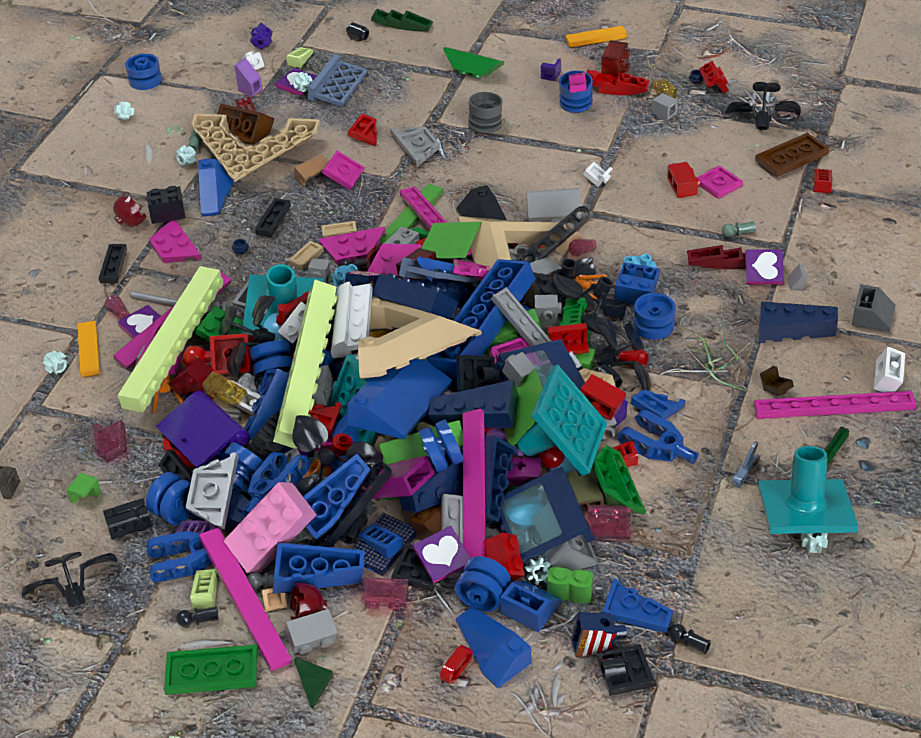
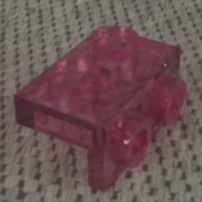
M119 420L105 429L98 423L94 425V451L98 457H102L108 463L127 452L125 423Z
M588 505V524L595 538L630 539L631 508L627 506Z
M365 577L361 602L368 609H379V606H388L390 610H401V607H407L409 580Z

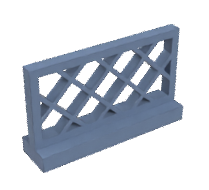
M334 54L309 85L308 100L314 101L318 98L342 107L366 76L367 69L340 61V56ZM341 89H348V91H341Z
M403 257L399 276L422 280L429 279L427 276L433 277L432 279H449L480 284L481 280L473 276L457 275L452 271H449V273L439 272L438 268H435L434 271L422 269L416 259Z

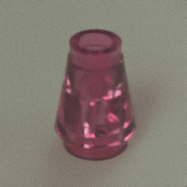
M574 239L569 244L571 255H576L577 257L597 247L594 239Z
M112 295L106 299L105 306L109 312L120 319L130 315V312L119 296Z

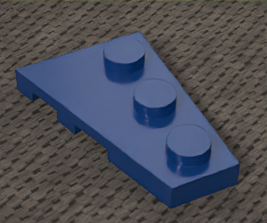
M615 578L602 613L613 615V619L616 621L668 633L673 617V610L651 598L646 599L639 595L638 591L632 587L628 589L621 585V581Z

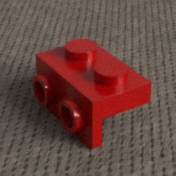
M713 60L699 68L708 87L717 83L723 94L729 91L726 86L728 81L720 66L717 68Z
M586 323L548 327L549 339L551 341L561 339L568 353L571 351L574 355L589 353Z

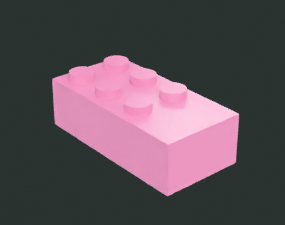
M278 482L226 537L224 542L247 573H262L276 558L278 543L289 544L317 514L293 483Z

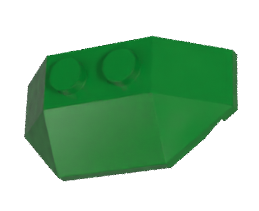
M449 47L443 48L453 69L459 70L458 73L467 75V73H472V77L476 78L488 76L504 65L505 62Z
M606 445L595 456L592 465L599 482V488L603 491L606 498V504L610 508H615L621 512L645 514V507L621 452Z

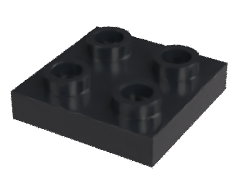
M456 356L457 392L500 382L501 373L499 368L495 367V357Z
M405 544L391 575L392 582L433 591L436 583L433 584L413 545Z
M641 644L597 653V662L609 696L654 687V679Z

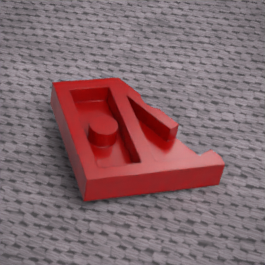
M362 113L348 130L347 136L376 146V118Z
M335 403V406L332 407L316 404L312 407L311 411L309 410L308 414L323 423L327 428L328 435H331L341 411L342 403Z

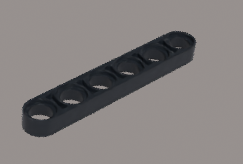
M585 206L575 208L515 261H525L527 256L534 257L535 261L547 257L588 222L590 217L589 209ZM578 212H585L587 216L583 219L578 218ZM572 223L574 227L567 230L564 228V224ZM559 234L561 238L558 241H554L551 239V235ZM546 245L548 249L545 252H540L538 247Z
M382 461L377 462L370 469V472L334 526L317 540L314 538L309 545L333 547L390 478L392 473L391 467Z

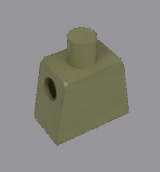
M577 471L568 472L567 477L584 515L602 512L604 497L592 477L588 474L579 476Z

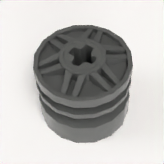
M492 92L473 94L469 98V128L479 133H492L500 129L502 124V98Z

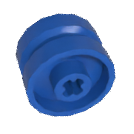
M148 53L138 54L126 61L125 68L129 84L132 88L148 90L162 82L159 60L155 55Z
M648 293L640 296L634 304L633 324L637 334L651 340L668 337L675 328V302L667 295L660 293Z
M270 341L253 346L249 350L251 360L257 362L252 367L254 377L266 373L269 369H280L286 373L291 369L293 358L289 357L292 353L291 342Z
M446 419L435 424L438 437H435L432 429L429 427L418 431L424 443L422 446L437 473L446 470L448 467L445 455H448L451 463L454 465L464 461Z
M166 472L160 475L153 482L146 496L147 510L171 525H179L181 521H186L189 515L185 502L188 498L191 482L182 479L173 472Z
M477 556L468 560L454 588L456 595L467 606H473L482 612H493L498 609L500 597L510 585L511 578L505 567L497 561Z

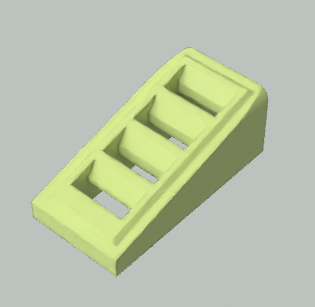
M299 47L286 56L287 65L301 68L313 54L314 50Z
M216 569L196 571L190 595L193 609L214 607L218 578Z

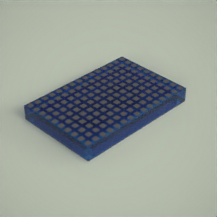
M382 513L374 523L399 535L403 541V548L389 559H386L361 539L352 549L365 550L364 567L384 576L401 555L405 544H410L416 534L412 525Z

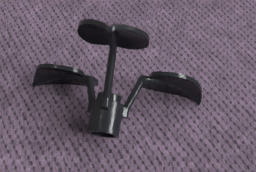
M755 82L753 90L764 91L762 111L756 114L755 107L750 106V103L732 102L728 105L725 114L753 111L756 129L767 130L769 129V122H771L774 111L790 112L800 116L801 107L794 101H780L778 104L773 105L769 115L765 111L767 92L780 91L781 86L772 82Z
M590 257L578 261L564 259L561 269H557V274L572 280L580 275H595L596 270L593 258ZM590 294L579 295V298H585L588 304L584 313L591 312L593 309V299Z
M557 273L554 274V283L557 289L566 297L578 299L579 295L584 296L593 289V295L598 298L594 315L585 314L582 317V323H586L587 329L602 335L600 330L592 324L595 320L599 319L597 314L600 308L613 318L620 319L624 316L627 302L606 298L613 286V282L609 278L601 276L597 284L592 283L591 287L583 291L582 286L578 282L562 277Z
M263 295L257 300L252 317L254 318L253 325L259 329L254 331L233 322L237 310L233 306L227 307L224 318L220 323L219 334L227 335L231 326H235L251 333L254 342L239 343L238 347L235 346L228 357L227 369L233 377L239 378V369L246 353V346H256L275 340V334L269 332L267 328L260 324L276 297Z
M602 317L595 320L592 324L600 330L609 344L601 353L595 355L598 366L606 364L612 368L620 365H633L642 389L650 391L652 386L651 378L643 364H639L638 361L616 362L619 358L617 353L633 345L635 350H644L643 342L637 335L635 328L630 323L625 325V332L630 342L615 350L611 349L617 347L616 332L613 325L607 318Z
M296 416L292 433L295 446L305 452H310L317 447L321 463L316 481L311 477H304L296 485L297 490L302 496H305L320 484L324 466L333 464L335 459L346 463L358 454L370 469L377 462L383 461V455L365 442L353 443L347 449L346 455L348 459L335 454L333 448L320 446V444L328 440V431L323 423L310 416Z
M72 552L61 557L52 558L44 562L46 567L62 563L68 585L65 586L66 590L59 583L58 577L43 579L23 587L22 598L39 586L55 584L62 593L63 598L66 597L69 608L86 603L83 591H85V568L101 562H118L117 557L113 553H106L80 564V586H78V582L72 583L66 561L80 557L82 555L81 552Z

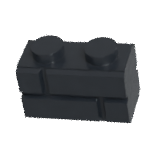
M143 498L103 511L111 539L123 538L127 534L144 531L152 527Z

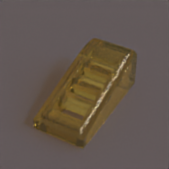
M667 79L651 81V85L658 96L664 93L676 99L677 89Z
M214 371L202 384L206 394L234 406H237L248 393L243 387Z

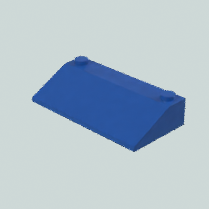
M414 358L409 360L410 364L399 369L390 368L386 370L387 374L380 377H372L347 403V425L405 439L429 411L431 398L442 396L452 384V379L425 359L418 360Z

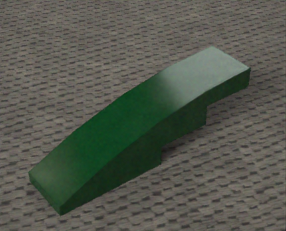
M376 9L371 18V21L384 26L409 31H429L433 24L432 20L407 10L402 14L392 9L390 13Z

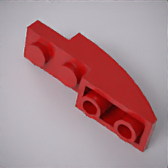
M589 69L586 72L592 77L593 86L598 87L597 92L635 95L647 92L649 80L642 77H635L620 72L618 77Z

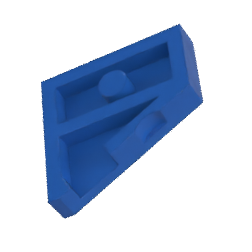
M642 390L631 397L630 404L639 410H647L667 419L684 408L686 401L679 399V402L668 400V395Z

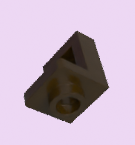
M772 366L760 373L764 391L783 395L794 387L791 379L779 376L776 366Z

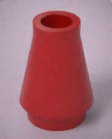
M643 349L622 350L619 354V361H638L639 364H643L646 367L649 361V354Z

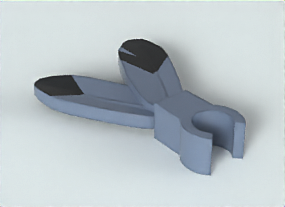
M758 442L753 443L743 467H740L732 479L734 481L733 485L739 488L743 485L748 472L760 460V455H755Z

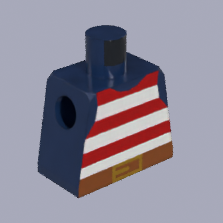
M354 270L346 273L345 283L350 282L352 286L370 284L373 280L374 285H371L373 293L381 273Z
M578 612L571 636L575 657L594 655L612 650L615 639H626V626L615 625L613 615L609 613Z

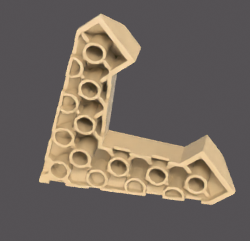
M195 113L191 122V126L234 182L267 162L303 145L317 133L320 125V120L288 118L286 127L280 130V134L274 137L270 135L260 140L258 145L245 147L243 144L240 145L231 133H228L229 126L226 115Z
M458 216L457 218L458 222H482L470 247L471 257L474 263L490 266V269L497 259L511 260L507 243H517V246H531L532 243H536L559 223L520 222ZM564 224V228H565V229H567V230L572 229V228H570L569 226H567L566 224ZM576 231L555 251L563 255L581 238L582 234ZM559 234L551 235V239L554 241H558L561 238Z
M373 298L369 330L381 328L392 330L393 327L399 329L380 338L369 336L359 340L360 378L383 376L387 374L386 370L390 368L399 369L410 364L409 360L414 358L418 360L424 359L448 347L460 344L470 336H479L482 334V331L428 312L388 300Z

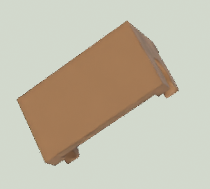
M321 154L294 167V179L302 186H305V181L321 173L329 161Z

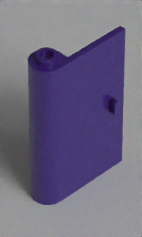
M203 391L194 392L156 426L197 468L204 466L228 443L234 442L244 447L250 439L249 433Z

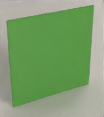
M482 222L433 223L418 256L429 259L466 258Z
M536 368L516 388L518 400L513 428H504L508 443L513 446L536 422L531 415L543 389Z

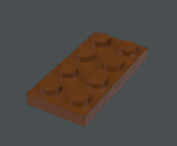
M805 133L757 154L755 161L778 177L828 155L829 148L809 133Z

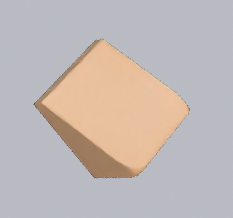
M273 588L262 590L265 612L287 608L285 592L273 594Z

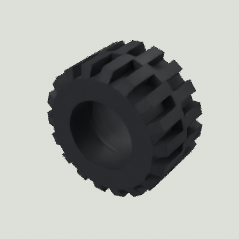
M279 413L272 415L247 447L249 451L263 461L272 452H282L284 447L282 444L273 442Z

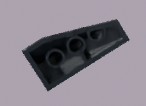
M487 185L471 189L456 208L459 215L464 217L507 220L495 195Z

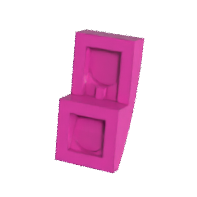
M585 72L569 75L571 93L587 91Z

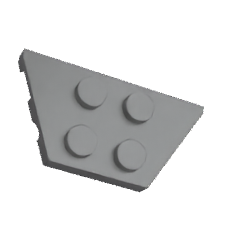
M405 127V131H396V128H390L391 135L416 166H419L440 149V143L426 127Z
M236 452L231 453L229 458L222 461L217 459L206 466L194 469L187 498L186 509L189 512L220 529H225L239 458Z

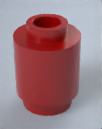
M339 433L333 437L330 447L333 448L335 454L344 456L347 453V449L353 444V441L347 434Z

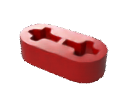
M461 644L442 667L440 679L453 684L471 661L473 650Z

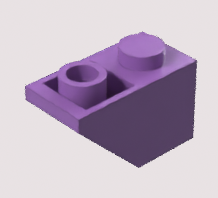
M246 58L234 65L239 92L253 97L263 90L261 76Z

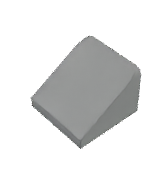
M798 264L787 277L790 290L804 289L806 274L802 264Z

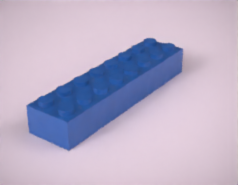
M497 259L453 320L481 330L482 334L476 337L470 336L460 344L426 357L427 362L449 378L457 379L456 356H483L508 320L491 298L507 287L518 302H520L535 281L530 262Z

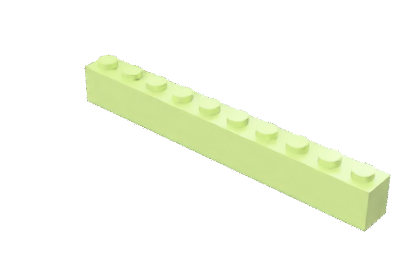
M202 266L198 268L119 392L118 398L122 409L143 413L146 407L150 405L152 397L159 390L164 378L168 376L170 368L176 363L178 355L184 350L186 342L192 337L194 329L200 324L202 316L207 312L210 303L214 301L219 289L222 288L223 278L221 277L220 270Z
M314 280L308 294L273 442L297 449L292 438L295 418L297 415L311 417L308 412L313 407L315 399H312V395H315L318 387L315 381L320 376L321 368H319V364H322L325 356L322 350H325L328 338L325 337L331 329L329 320H332L335 311L332 309V306H335L338 298L335 295L337 287L318 280Z

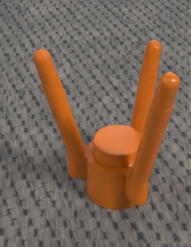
M606 274L580 275L575 278V281L585 291L591 287L592 283L597 284L596 281L590 279H600L601 276H607ZM590 294V296L592 297V299H594V300H597V299H598V298H596L593 294Z
M169 375L164 378L159 390L154 394L153 413H156L159 392L167 393L170 389L173 390L168 384L171 381ZM173 390L179 403L182 404L184 401L180 394Z

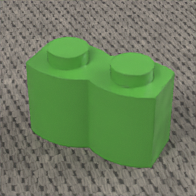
M563 567L549 568L547 592L562 599V601L571 600L582 604L590 603L593 593V573L587 570L571 571Z

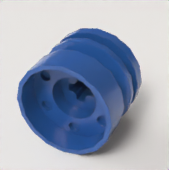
M569 71L560 77L559 103L565 111L579 113L588 110L592 106L593 80L588 73L585 72L587 91L570 92L569 75L584 73L583 71Z
M231 442L224 455L229 458L231 453L236 452L239 456L233 490L248 495L249 488L245 484L250 486V474L253 475L264 461L243 446Z

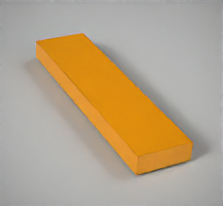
M623 25L565 35V40L569 47L627 38V32Z
M96 320L77 323L81 377L100 374Z

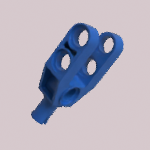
M641 410L634 419L642 428L648 430L649 433L660 436L659 440L655 441L629 427H624L617 434V439L621 444L633 441L637 453L648 459L672 462L675 458L680 457L694 464L699 455L697 451L684 446V437L672 422L647 410Z
M272 452L252 476L248 489L252 499L242 510L243 515L246 517L278 482L287 483L286 478L288 474H290L289 483H293L296 487L309 470V458L305 455H296L288 463L286 455L281 452ZM277 457L280 459L278 466L275 464ZM301 459L302 465H301V468L299 469V468H298V462H299V460ZM266 471L268 472V478H264Z
M183 531L148 540L146 543L147 554L153 558L191 551V554L187 555V557L174 560L167 559L165 562L152 565L149 570L151 580L163 582L196 574L197 570H202L212 564L199 540V534L201 533ZM177 541L183 542L179 545H173V543ZM154 546H161L159 549H152ZM178 566H186V567L181 568V569H177V568H176V567H178ZM164 570L162 573H155V571Z

